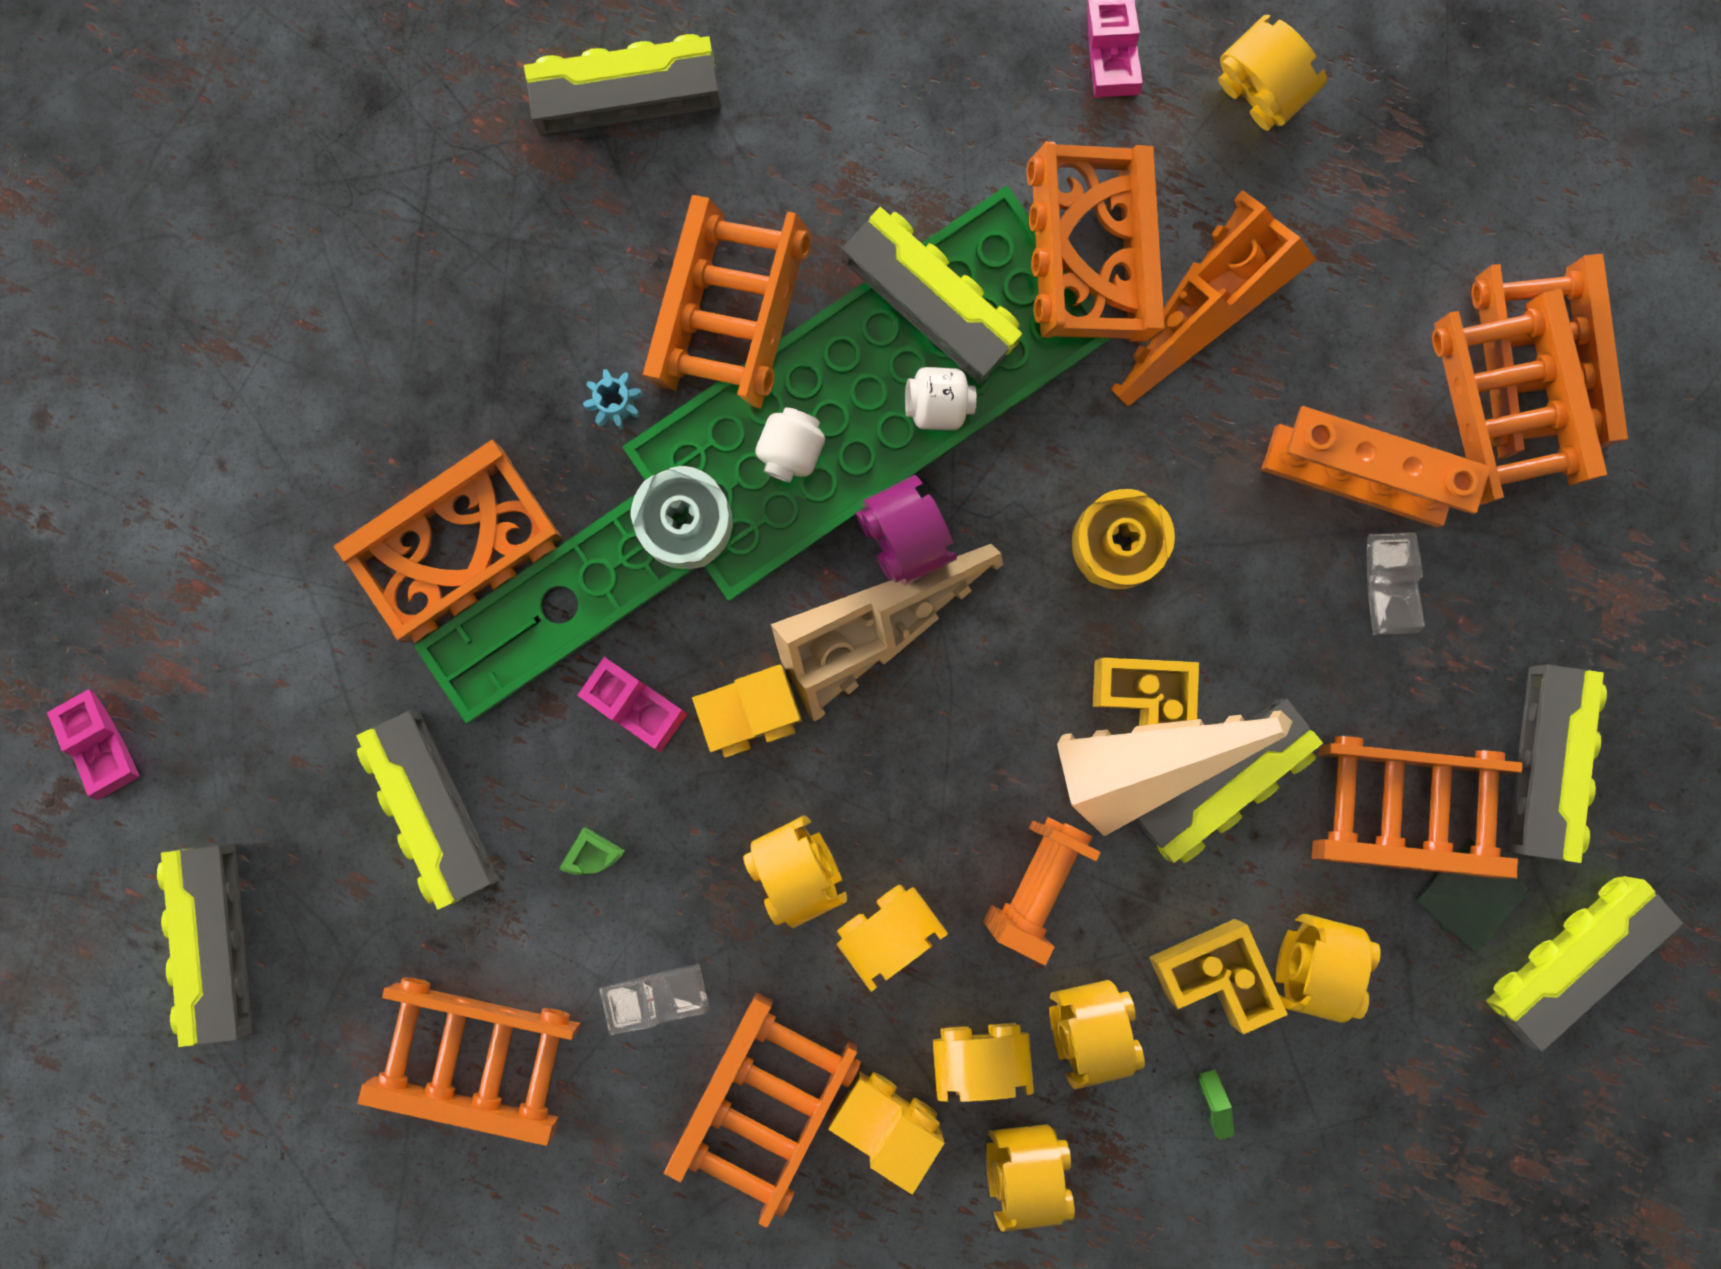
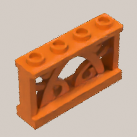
M1045 141L1033 157H1030L1026 173L1028 185L1033 186V203L1029 212V226L1031 231H1035L1036 248L1032 255L1031 269L1033 276L1038 277V295L1034 302V318L1037 323H1040L1041 337L1128 338L1129 341L1147 342L1165 328L1153 146L1135 145L1130 149L1059 145L1055 142ZM1062 167L1077 170L1084 177L1088 191L1084 193L1080 182L1073 177H1068L1066 181L1070 185V192H1061L1058 189L1057 170ZM1094 169L1119 170V177L1099 184ZM1108 200L1110 212L1114 209V206L1121 207L1122 221H1116L1111 217L1104 201ZM1059 208L1066 210L1061 217ZM1092 208H1094L1101 225L1114 236L1123 239V249L1117 251L1105 261L1099 274L1085 263L1068 240L1075 225ZM1115 265L1125 268V281L1121 280L1118 274H1116L1113 282H1109L1111 271ZM1070 289L1075 292L1077 298L1073 306L1084 301L1089 293L1094 296L1091 311L1083 317H1076L1068 313L1065 309L1064 290ZM1106 303L1126 311L1128 318L1099 317Z
M490 440L333 547L356 576L392 630L397 641L405 643L413 641L416 644L439 628L437 626L439 622L451 614L454 617L458 616L478 602L476 597L491 587L493 590H496L517 575L516 570L530 561L534 564L556 549L555 544L563 538L512 465L511 460L502 447L494 440ZM501 471L520 501H507L498 504L491 476ZM467 496L470 500V505L467 509L470 510L479 506L480 511L469 515H459L456 513L454 505L458 498ZM507 512H520L527 515L532 522V532L527 541L518 545H511L507 539L508 533L513 529L520 528L510 522L499 523V515ZM436 513L445 520L458 525L480 523L477 546L467 569L445 570L420 564L428 554L432 541V531L428 519ZM408 532H416L419 535L420 543L414 554L408 559L404 555L408 554L413 547H405L402 544V537ZM495 549L505 555L490 566ZM372 556H375L385 565L397 571L387 584L385 590L366 563V560ZM407 577L415 579L408 589L409 602L412 603L414 596L421 592L425 593L428 597L427 606L416 615L403 613L398 608L396 601L398 589ZM439 586L458 588L442 598Z

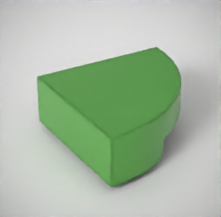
M584 827L559 869L574 875L596 874L613 866L626 851Z
M1216 1069L1200 1073V1089L1211 1110V1117L1208 1118L1215 1137H1218V1140L1235 1136L1232 1107Z

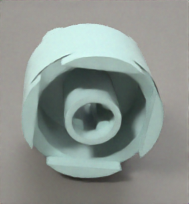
M677 466L653 475L642 483L632 502L631 519L639 542L656 560L669 567L677 569L704 567L720 555L730 539L733 525L730 505L715 480L698 469ZM688 508L689 514L694 519L690 525L683 524L681 529H677L678 525L672 519L674 513L683 514L685 509Z

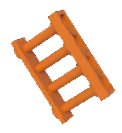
M692 195L642 375L661 388L677 391L680 378L685 374L740 385L737 395L752 407L762 408L764 397L769 395L774 384V370L772 367L802 260L807 258L810 251V229L796 213L787 212L782 231L726 222L724 219L725 214L710 198ZM723 240L777 250L770 277L713 266L712 260L716 245L720 244ZM709 285L764 295L758 321L701 311L700 303L704 289L708 288ZM698 329L752 340L745 367L689 356L687 351L692 333H695Z
M1603 254L1584 255L1566 268L1564 277L1503 283L1501 264L1489 266L1475 277L1471 292L1473 306L1475 309H1479L1481 324L1508 319L1507 301L1534 299L1543 292L1562 288L1563 296L1570 300L1572 312L1570 325L1600 447H1610L1627 440V427ZM1524 334L1483 343L1487 371L1514 366L1511 347L1535 345L1533 337ZM1535 380L1489 390L1493 418L1520 413L1517 393L1546 390L1544 383ZM1551 426L1495 437L1490 440L1492 445L1497 447L1498 459L1508 458L1524 451L1523 439L1557 436L1556 430Z
M1562 288L1543 292L1526 303V311L1522 316L1463 328L1459 311L1448 313L1434 324L1435 330L1432 334L1433 348L1436 355L1442 357L1466 459L1491 466L1479 506L1504 498L1501 485L1562 472L1567 476L1569 486L1607 475ZM1524 334L1533 337L1537 352L1535 361L1474 374L1468 346ZM1535 380L1544 383L1549 401L1546 407L1485 420L1479 392ZM1551 426L1556 430L1560 446L1558 453L1496 466L1490 441L1491 438Z
M1301 406L1294 428L1282 424L1275 426L1261 471L1439 528L1445 524L1449 507L1470 514L1477 513L1491 466Z
M1336 736L1334 737V743L1319 747L1318 756L1338 758L1334 830L1328 831V840H1313L1311 859L1491 878H1517L1518 859L1500 857L1501 848H1496L1499 775L1522 772V762L1505 761V753L1497 751H1475V758L1363 747V738ZM1358 760L1385 763L1381 836H1376L1375 844L1358 843V834L1353 833ZM1405 765L1432 768L1428 841H1423V849L1406 848V839L1401 838ZM1452 770L1479 772L1476 846H1470V854L1453 852V843H1448Z
M1047 817L1044 825L1032 821L1029 827L1030 830L1042 835L1043 838L1011 904L1005 903L1002 910L991 905L983 921L999 943L1045 966L1054 946L1044 937L1047 930L1043 926L1078 854L1097 861L1101 853L1088 846L1092 836L1066 823L1063 825Z
M405 977L401 979V983L396 982L384 988L382 998L401 1002L385 1072H380L379 1077L374 1076L362 1084L357 1104L544 1146L549 1145L556 1135L560 1118L549 1115V1109L545 1107L560 1038L572 1040L579 1033L581 1023L570 1021V1014L561 1010L543 1008L541 1014L430 990L429 982L416 978ZM420 1007L448 1013L432 1082L426 1083V1087L407 1083L408 1077L404 1075ZM467 1017L494 1023L478 1093L473 1094V1097L455 1094V1088L451 1086ZM513 1027L541 1033L526 1103H521L519 1108L501 1104L502 1098L498 1096Z
M756 992L663 1174L680 1183L687 1169L695 1173L700 1169L765 1203L761 1210L759 1224L768 1228L774 1214L780 1218L784 1216L795 1192L788 1187L840 1085L850 1086L860 1067L861 1061L855 1058L857 1044L848 1040L840 1056L775 1022L776 1016L768 1013L773 1000ZM754 1039L762 1043L767 1039L830 1072L831 1075L819 1099L752 1064L754 1059L746 1056ZM732 1082L739 1086L744 1082L809 1116L797 1142L730 1108L732 1103L724 1098ZM710 1125L716 1129L723 1126L786 1159L787 1161L775 1185L709 1152V1146L703 1143L702 1140Z

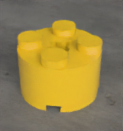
M1263 15L1221 55L1220 64L1224 73L1218 78L1219 84L1229 96L1237 99L1242 95L1253 107L1250 110V115L1266 131H1269L1274 125L1283 126L1327 84L1325 70L1323 69L1320 73L1316 74L1311 65L1317 56L1308 43L1292 27L1280 19L1273 26L1269 24L1271 15Z
M1133 489L1114 490L1095 500L1081 514L1072 534V552L1078 568L1089 582L1113 590L1133 588L1154 577L1168 561L1175 543L1174 527L1168 512L1161 504L1159 505L1152 498L1148 497L1147 494ZM1119 530H1121L1123 537H1130L1132 543L1124 551L1121 545L1114 544L1112 539L1118 534Z
M805 815L751 842V852L743 856L748 873L755 882L761 880L769 898L764 900L771 920L776 926L786 922L791 928H795L847 902L846 891L839 895L836 892L834 884L842 881L835 860L819 832L810 836L805 826L812 822Z
M897 885L876 901L881 910L869 919L864 914H859L837 930L842 940L836 945L870 992L880 985L875 979V976L879 973L886 981L933 946L927 939L931 934L935 932L940 940L948 934L914 887L905 891L902 885Z
M1309 914L1299 915L1295 920L1302 922L1298 931L1288 929L1280 948L1276 966V982L1284 984L1285 996H1279L1285 1009L1339 1023H1345L1351 1018L1362 1019L1369 1006V995L1366 990L1370 973L1377 968L1380 960L1379 944L1371 942L1368 934L1362 928Z
M1110 980L1050 993V999L1058 1003L1056 1006L1049 1007L1052 1036L1059 1060H1069L1072 1067V1072L1064 1074L1073 1089L1131 1077L1134 1075L1135 1070L1144 1069L1145 1059L1139 1041L1137 1039L1133 1040L1129 1022L1134 1021L1136 1015L1134 1003L1128 991L1119 993L1117 987Z
M1016 1023L989 1024V1034L972 1035V1028H969V1026L941 1028V1038L932 1040L938 1101H948L947 1091H956V1095H960V1102L1016 1097V1087L1022 1086V1091L1026 1095L1034 1094L1029 1033L1021 1032L1020 1025H1016Z
M1048 1124L990 1130L988 1136L994 1142L986 1143V1168L990 1198L997 1197V1200L1001 1201L1003 1211L994 1212L999 1229L1005 1232L1062 1225L1065 1220H1073L1075 1215L1073 1196L1070 1189L1065 1188L1064 1171L1071 1168V1157L1067 1141L1058 1140L1055 1129L1051 1128Z

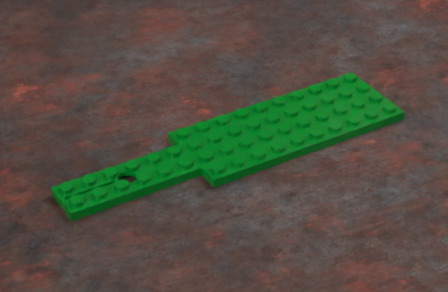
M1008 185L922 242L925 247L929 243L936 246L949 260L947 266L960 278L963 275L972 278L984 291L983 299L995 309L1001 306L1008 310L1020 324L1017 329L1023 334L1019 344L1006 356L1003 362L982 385L978 384L867 283L863 282L780 339L772 367L774 370V384L769 395L764 397L762 408L752 407L737 395L740 385L718 381L622 446L644 480L669 468L687 466L706 473L720 486L731 508L733 519L732 532L724 550L704 567L729 603L854 518L856 512L863 509V500L918 474L1113 339L1061 336L1041 337L1040 323H1037L1034 318V302L1038 295V277L1033 276L1031 269L1032 255L1036 248L1035 231H1031L1029 215ZM1065 289L1064 301L1066 311L1076 317L1087 315L1093 306L1089 299L1086 297L1080 304L1073 306L1076 302V294L1070 289ZM923 367L957 368L964 372L967 384L976 387L975 413L966 414L965 421L958 430L921 429L915 424L913 417L906 416L905 392L908 378L915 379L919 369ZM786 407L796 409L816 418L820 422L818 428L825 436V443L812 473L806 477L793 475L790 483L766 474L764 470L767 464L761 461L755 453L767 419L774 413H783ZM635 495L414 645V648L466 724H471L697 569L669 567L656 560L645 550L635 534L631 519V507ZM688 508L685 509L683 514L674 513L672 519L678 525L677 529H681L683 524L690 525L694 520L689 514ZM565 587L572 590L576 595L578 609L574 617L568 622L553 623L543 613L544 596L553 588ZM539 617L541 619V622L532 627L534 624L537 623L535 619Z

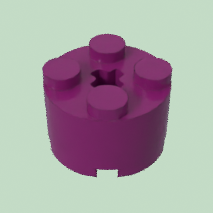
M916 475L863 500V509L856 512V517L866 537H873L874 540H877L882 550L876 557L883 573L888 580L893 578L895 583L900 581L904 586L957 560L956 553L946 551V547L953 544V540L936 503L930 494L921 498L915 487L923 484Z

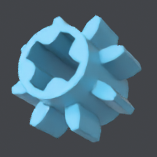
M604 369V379L600 380L597 384L587 381L586 385L592 391L593 399L586 400L583 405L588 411L600 410L595 420L598 426L602 427L609 419L614 421L618 428L622 430L624 428L623 420L629 415L637 418L640 417L639 412L634 407L633 400L642 398L643 393L638 388L627 389L631 382L629 373L625 372L619 379L612 378L607 369ZM619 393L623 402L620 405L612 403L608 407L604 397L607 394L615 396Z

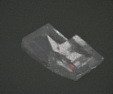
M1416 533L1369 534L1367 538V580L1373 635L1420 633L1425 627L1418 582L1423 577V570Z
M700 964L650 974L599 988L609 1035L651 1028L661 1022L702 1015L710 1010Z

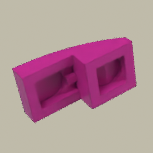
M1088 0V37L1094 97L1140 95L1143 81L1137 49L1140 32L1135 0Z
M603 657L577 695L659 752L663 751L688 714L605 657Z
M88 689L47 712L61 750L73 756L89 797L100 800L140 777L123 739L94 691Z

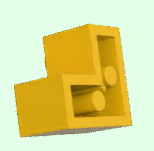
M1100 658L1095 660L1093 707L1140 710L1139 726L1197 720L1199 662Z
M781 664L736 679L733 684L692 697L710 752L722 750L724 758L751 749L748 741L750 739L764 735L766 742H773L796 733L793 725L803 722L785 669Z
M1237 919L1228 921L1149 957L1167 1000L1178 1009L1217 993L1230 1025L1243 1035L1288 1015L1248 925Z
M859 1071L829 1119V1130L869 1155L871 1169L913 1195L945 1144L940 1122L935 1119L938 1113L917 1098H913L911 1103L896 1095L897 1086L884 1076L873 1072L868 1077Z

